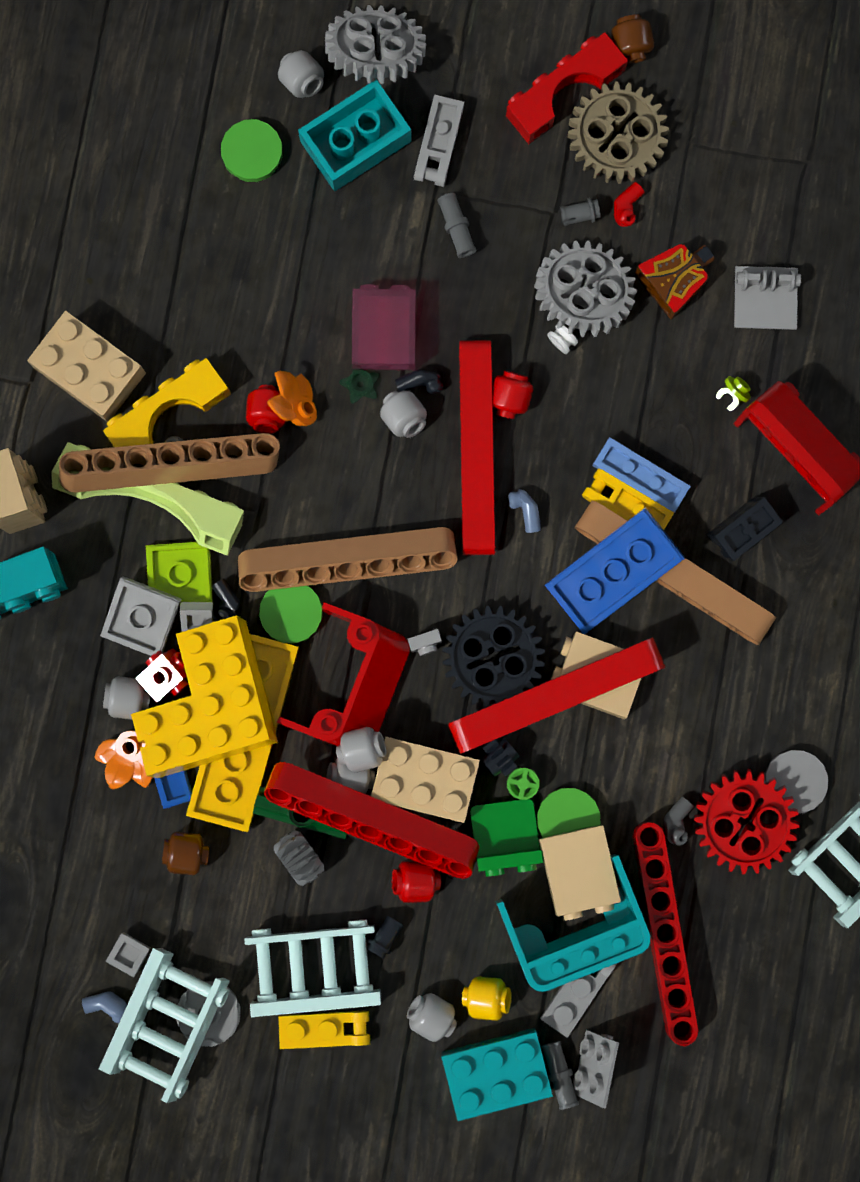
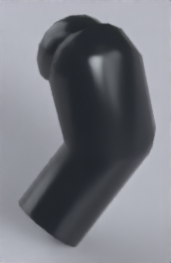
M418 369L395 379L396 386L400 392L408 391L417 386H426L428 393L436 394L444 388L441 383L442 377L436 372Z
M224 578L212 586L220 599L217 613H214L215 622L236 616L240 606L239 599Z

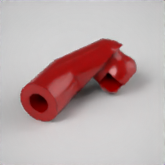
M637 182L632 183L614 200V219L619 226H631L636 220V215L633 213V203L645 193Z

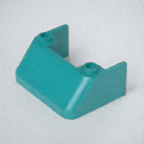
M613 854L610 857L614 873L620 885L618 891L621 902L614 904V910L603 912L606 920L547 944L540 929L534 925L526 924L513 928L502 899L495 901L526 980L534 990L540 992L549 991L639 955L649 947L650 933L619 855Z

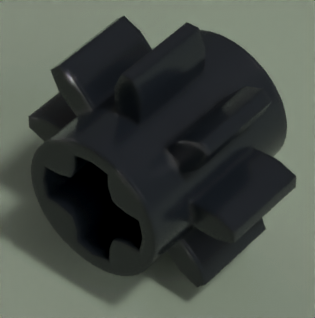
M505 738L499 743L496 740L490 741L482 748L486 754L480 760L494 777L501 772L507 777L518 768L514 761L520 756Z

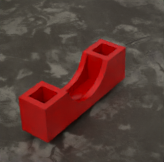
M605 32L597 38L592 36L587 39L580 47L582 50L574 56L571 54L566 55L557 63V69L549 75L546 72L541 74L532 83V88L525 93L522 91L516 93L508 101L506 117L528 144L553 127L555 115L552 101L561 89L574 83H587L601 89L602 84L608 85L625 72L628 60Z

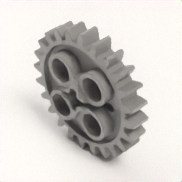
M367 5V11H362L359 7H355L354 14L345 10L344 18L336 16L335 23H329V30L325 33V53L328 54L329 62H335V70L344 68V76L354 73L355 81L366 77L367 83L370 84L373 78H378L379 82L384 84V79L389 77L391 81L396 82V75L407 78L408 71L416 72L417 65H422L426 50V35L422 34V26H416L415 19L406 20L407 13L395 15L396 8L385 12L382 5H380L378 10H373L370 5ZM372 28L376 32V49L379 53V61L375 57V40L372 35Z
M574 241L571 249L566 244L561 245L559 252L553 249L549 258L544 257L541 267H539L536 274L537 279L534 288L538 290L535 299L543 300L539 308L540 311L550 310L547 317L548 321L557 318L559 320L557 324L558 329L566 324L569 326L568 334H572L575 328L580 331L581 337L585 336L587 330H590L592 335L597 337L600 328L606 334L610 332L612 326L618 328L622 319H627L630 313L629 310L632 309L635 303L633 299L637 292V289L632 288L635 278L627 277L631 268H621L624 258L619 257L614 260L612 258L614 250L610 249L604 253L600 243L596 249H591L590 241H586L584 248H580L579 243ZM587 268L595 270L596 273L588 271ZM560 279H565L569 283H563ZM602 294H607L611 298H606L602 296ZM575 304L580 305V306H582L584 309H578V308L575 307L574 305H575Z

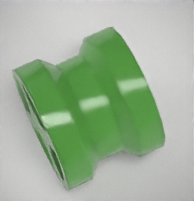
M528 768L516 769L507 779V789L514 798L519 800L532 798L539 789L538 776Z

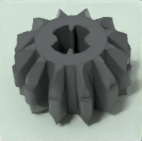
M294 830L281 837L274 845V852L298 885L304 886L309 882L311 883L324 871V864L301 832Z

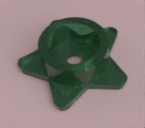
M354 364L352 374L341 379L339 383L350 391V402L353 404L362 397L376 399L377 394L373 385L378 379L379 373H368L359 364ZM358 382H363L364 385L359 387L357 384Z

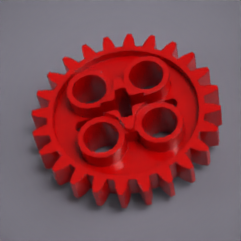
M748 769L746 776L741 778L739 772L734 770V779L729 780L725 774H722V785L712 781L710 785L714 792H702V796L707 803L697 802L696 808L702 811L703 814L694 815V821L703 825L695 829V834L705 835L699 841L700 847L710 845L707 857H712L715 854L719 855L717 859L718 866L728 861L730 872L734 870L736 865H741L742 874H746L748 866H752L757 874L759 873V864L764 863L770 870L772 869L770 859L774 858L782 862L783 859L780 851L783 850L789 853L792 851L787 840L797 841V835L791 832L790 829L799 828V822L790 818L795 817L799 813L798 809L788 808L794 802L793 796L783 798L787 790L786 786H781L778 789L774 788L777 781L775 777L765 782L763 771L759 773L756 779L752 778L751 769ZM739 792L747 793L751 797L750 803L744 807L737 806L732 799ZM759 798H763V803L752 815L753 826L747 824L734 845H730V840L741 828L740 817L746 819ZM766 810H772L778 814V818L772 824H765L760 820L761 814ZM720 819H728L733 823V828L727 833H722L716 829L715 824ZM747 837H756L760 841V846L755 850H747L743 847L742 843Z

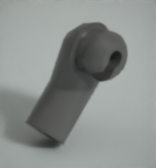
M681 797L663 819L666 838L671 844L677 846L685 844L688 840V833L685 832L683 819L694 807L684 797Z

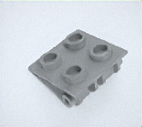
M735 266L734 328L797 330V290L801 283V274H798V268Z
M586 1030L585 1037L580 1044L581 1057L578 1071L573 1079L575 1094L595 1105L606 1108L619 1042L614 1041V1037L611 1035H599Z

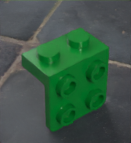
M532 800L507 801L477 805L471 808L473 837L480 845L477 855L478 871H485L486 877L503 875L505 874L504 868L517 867L518 872L537 870L536 864L543 863Z

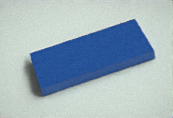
M645 507L548 581L545 586L581 632L586 634L684 560L685 556Z

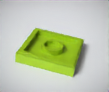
M197 542L146 545L148 586L181 598V602H213L211 553L209 548L198 545Z

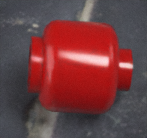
M504 371L503 375H498L494 378L492 385V407L497 408L496 415L515 419L516 414H524L528 411L533 393V385L528 382V376Z
M261 385L258 389L250 392L247 397L246 421L258 433H275L286 422L274 413L267 403L269 399L280 395V391L273 385Z
M414 860L401 862L398 869H394L392 872L393 893L398 895L400 900L405 903L429 902L432 900L435 891L440 890L441 877L439 871H435L433 868Z

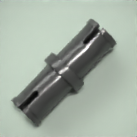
M448 193L441 196L437 201L446 221L444 228L446 233L451 235L458 258H465L474 254L477 250L468 230L469 221L462 214L456 194Z
M560 1040L542 1045L541 1048L543 1049L550 1073L548 1079L549 1082L553 1083L559 1110H564L579 1105V1101H577L570 1077L573 1075L571 1068L568 1069Z

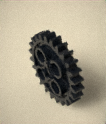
M486 606L485 615L481 616L477 609H473L474 619L470 620L467 616L463 615V627L453 624L452 627L457 635L446 636V639L452 643V647L442 649V652L450 655L449 659L442 661V665L451 666L452 670L448 671L445 677L456 678L451 688L456 689L461 686L463 688L460 696L462 699L470 693L473 695L472 705H475L480 698L483 699L484 708L489 706L490 701H495L496 704L503 699L522 693L524 687L527 689L533 688L534 686L530 682L531 678L541 679V675L534 670L535 668L545 666L544 662L537 660V656L544 654L545 650L536 649L535 647L542 638H532L530 635L536 627L534 625L528 628L523 626L527 617L523 616L516 621L514 619V609L508 616L503 615L502 606H499L496 614H492L490 607ZM501 628L508 630L511 634L510 643L507 645L497 644L493 638L496 630ZM469 640L478 641L482 647V652L476 657H470L464 652V644ZM515 645L520 647L519 651L500 657L498 660L499 665L494 666L491 661L476 668L467 669L469 663L486 658L490 649H493L494 653H499ZM517 658L522 662L523 670L520 674L512 675L507 672L505 663L508 659ZM482 669L489 670L494 678L493 683L486 687L480 686L475 679L476 673Z

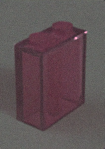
M371 284L361 285L360 289H353V370H415L416 290L410 289L407 285H393L391 289H378L377 285Z

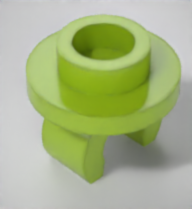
M728 376L725 379L726 386L716 394L717 399L721 398L725 393L732 395L733 402L727 408L729 411L735 409L741 401L748 402L751 399L749 385L738 376L736 378Z

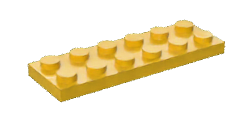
M250 634L276 732L279 724L277 720L282 713L299 647ZM273 744L199 766L186 816L249 832L254 815L255 800L259 788L262 786Z

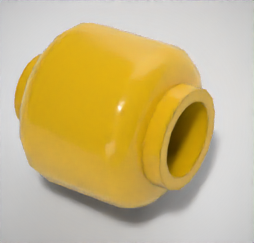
M478 976L471 981L469 987H464L462 1005L467 1007L469 1015L474 1019L498 1021L504 1013L508 1014L510 1010L511 989L506 987L505 982L499 978Z

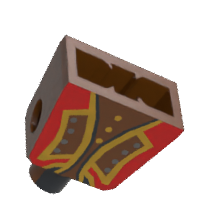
M679 244L641 263L637 267L635 275L670 320H672L704 287L709 276L703 268L713 262L715 258L705 245L691 254L684 244Z

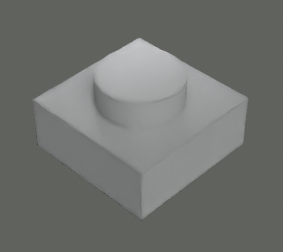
M181 602L180 619L182 632L213 623V602Z
M438 629L409 638L408 643L412 653L418 651L419 655L423 656L437 651L436 645L441 644L442 640Z
M123 932L106 962L135 977L151 947Z

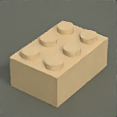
M67 311L61 315L27 360L34 369L107 422L113 418L146 374L141 365Z
M9 448L0 450V528L12 534L45 523L43 514L47 513V507L43 496L38 495L35 490L34 484L38 483V479L33 466L28 465L26 460H22L20 455H16Z
M386 737L387 753L386 757L382 758V763L378 767L371 797L394 806L465 823L480 760Z

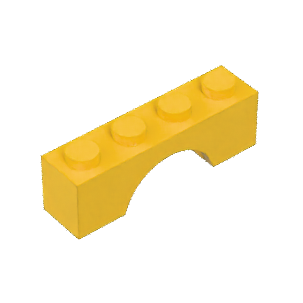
M205 358L203 361L197 359L185 367V373L177 379L172 377L164 381L158 387L160 391L150 398L146 395L137 400L132 405L134 409L124 416L121 413L111 418L107 422L108 427L103 432L114 447L153 444L152 434L155 422L168 408L187 404L207 412L231 395V393L208 359Z

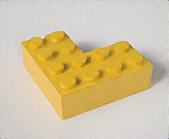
M237 615L177 633L176 637L191 696L131 714L138 742L145 743V747H141L140 752L146 776L161 778L278 743L246 620Z

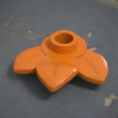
M275 372L280 395L267 401L270 408L284 421L291 420L297 426L313 424L317 418V410L312 402L313 391L309 381L302 374L295 378L290 372Z
M135 730L125 731L117 739L103 741L96 750L95 759L106 764L105 779L111 789L124 786L131 778L145 788L152 781L153 777L146 776L140 748L145 747V743L138 742ZM127 742H131L134 745V752L127 750Z

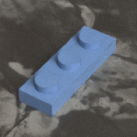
M610 437L592 465L597 469L606 471L674 513L690 488V485Z

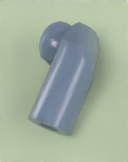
M518 489V492H510L508 494L509 505L513 509L521 507L526 533L541 531L539 511L535 501L525 490Z
M104 992L82 998L85 1014L103 1010L112 1017L115 1023H120L127 1007V1003L113 992Z

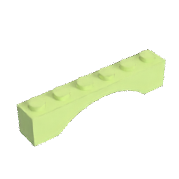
M67 442L52 470V488L80 499L101 495H121L149 501L166 509L178 518L192 533L198 545L228 556L242 527L244 510L231 502H221L209 497L203 491H193L180 486L179 483L86 492L66 491L59 481V461L61 457L71 451L91 450L86 446ZM109 467L101 468L106 471L111 470ZM72 470L69 471V473L76 474L79 473V471Z

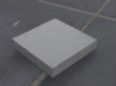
M122 576L100 636L150 656L159 650L163 653L182 599Z

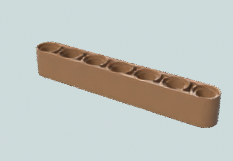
M261 433L71 451L64 454L59 461V481L66 491L86 492L267 474L272 472L277 466L280 444L275 436ZM260 452H266L270 455H262ZM235 455L238 456V458H231L228 456ZM198 458H204V459H206L207 461H199V460H197V459H198ZM173 461L175 464H167L165 462ZM135 464H141V465H143V467H140V468H139V467H134L133 465H135ZM109 467L111 470L106 471L101 468ZM77 470L79 473L71 474L69 471Z
M591 501L575 525V529L598 544L627 520L600 503ZM686 558L656 580L660 585L756 645L761 643L776 619L772 613Z
M438 527L250 549L238 556L239 585L245 591L258 592L445 570L457 563L455 537L450 529Z

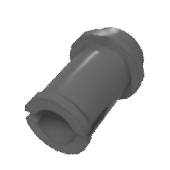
M587 198V202L560 207L564 226L591 220L593 223L595 219L601 218L597 199L591 200V198Z

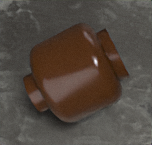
M639 14L619 18L617 24L611 30L612 41L627 58L629 64L646 60L645 55L654 48L650 22L646 19H641Z
M174 832L171 834L170 839H164L162 864L167 865V870L170 873L196 875L200 871L201 865H207L209 846H203V838L200 834Z

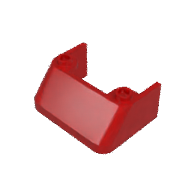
M777 381L752 402L733 424L738 428L749 419L825 500L815 510L820 515L834 505L860 480V457L854 452H848L798 398L800 394L791 383L786 382L784 384L781 381Z
M324 602L322 605L324 613L350 622L347 630V639L350 645L366 653L343 713L333 709L320 710L313 717L309 728L282 717L278 718L277 723L332 745L340 746L341 737L345 732L363 727H371L375 732L380 731L409 656L410 646L407 639L401 634L367 618Z

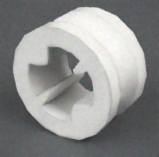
M556 325V331H550L547 336L561 352L567 354L570 351L569 347L571 345L575 346L578 341L573 334H568V329L564 325L559 329Z

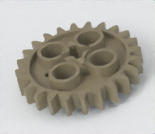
M618 81L615 82L613 90H609L608 86L604 83L602 84L601 94L595 89H591V100L582 96L580 104L583 108L574 107L573 114L577 118H570L569 126L574 129L568 131V138L575 141L570 144V150H579L575 156L576 162L586 161L583 171H587L591 167L595 169L593 178L596 179L602 172L605 174L606 183L610 181L612 175L616 176L618 184H621L624 175H627L629 180L633 182L636 171L644 177L647 173L646 166L654 169L657 164L654 158L662 159L664 152L660 148L666 147L668 140L662 136L668 135L669 127L660 125L666 122L667 115H657L662 105L661 103L651 105L653 94L643 98V87H640L634 93L631 92V83L629 82L625 90H620ZM615 106L620 107L624 110L625 114L619 117L614 116L609 109ZM633 113H636L638 116L626 125L623 135L619 133L604 152H599V149L611 140L613 130L618 132L627 122L628 118ZM642 127L647 131L648 135L638 137L633 133L632 129ZM594 128L600 129L604 136L596 139L591 137L588 131ZM622 149L627 154V157L616 159L611 151Z

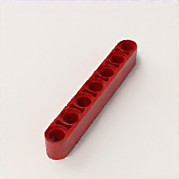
M491 340L459 341L463 555H495Z
M652 637L449 723L448 726L461 754L661 670L666 666Z
M279 762L274 765L264 791L266 799L270 802L453 877L465 879L472 875L480 848L479 843L475 839L293 764Z
M643 822L634 829L633 843L647 925L651 938L650 943L665 1030L668 1037L675 1044L687 1046L696 1040L698 1026L665 835L659 825ZM648 827L652 828L657 835L656 841L650 846L644 845L640 839L641 832ZM653 859L658 860L662 865L661 874L655 878L649 877L646 873V865ZM657 892H664L667 896V904L662 909H655L651 903L652 896ZM663 924H670L673 929V935L668 941H660L657 937V930ZM669 956H675L679 962L677 970L673 973H665L662 968L663 961ZM674 989H681L684 993L683 1002L676 1006L670 1005L668 1001L669 993ZM681 1021L688 1022L690 1026L689 1033L682 1038L676 1037L674 1035L675 1025Z

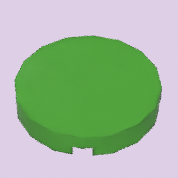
M257 119L243 120L234 124L225 133L221 142V157L226 169L235 177L245 182H259L269 178L281 163L283 158L282 142L277 131L268 123Z
M300 586L267 591L260 603L259 617L263 628L271 638L282 643L298 644L307 641L317 632L322 621L323 610L317 594L309 586Z
M561 788L550 793L541 802L537 812V827L542 838L600 825V811L596 802L586 792L576 788Z

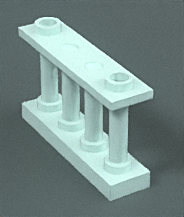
M860 801L808 851L804 848L798 852L791 860L794 865L788 870L792 875L796 876L805 871L836 903L838 912L833 918L846 928H849L860 917V891L853 898L850 895L846 896L813 861L827 848L860 882V864L836 840L849 826L860 836Z
M367 919L348 921V927L279 934H271V928L252 930V936L245 938V945L256 944L260 995H257L258 1001L250 1003L251 1017L381 1005L380 989L373 990V984L369 982L365 934L375 932V924L368 925ZM352 935L357 986H354L353 992L341 993V987H337L333 937ZM320 938L325 989H322V995L309 996V990H305L301 940ZM288 941L293 992H289L290 998L277 999V994L273 993L269 943Z
M153 948L99 1070L111 1075L128 1069L166 1088L161 1100L169 1103L176 1101L177 1098H182L189 1084V1080L186 1078L217 1008H221L228 998L229 989H227L230 981L225 978H215L213 985L208 984L173 967V963L170 962L173 953L163 948ZM166 978L207 997L200 1014L197 1015L160 997L157 990L161 981L166 980ZM154 1008L193 1027L186 1045L146 1027V1023L143 1021L148 1010ZM140 1038L179 1057L180 1059L173 1075L171 1076L132 1057L130 1050L134 1041Z

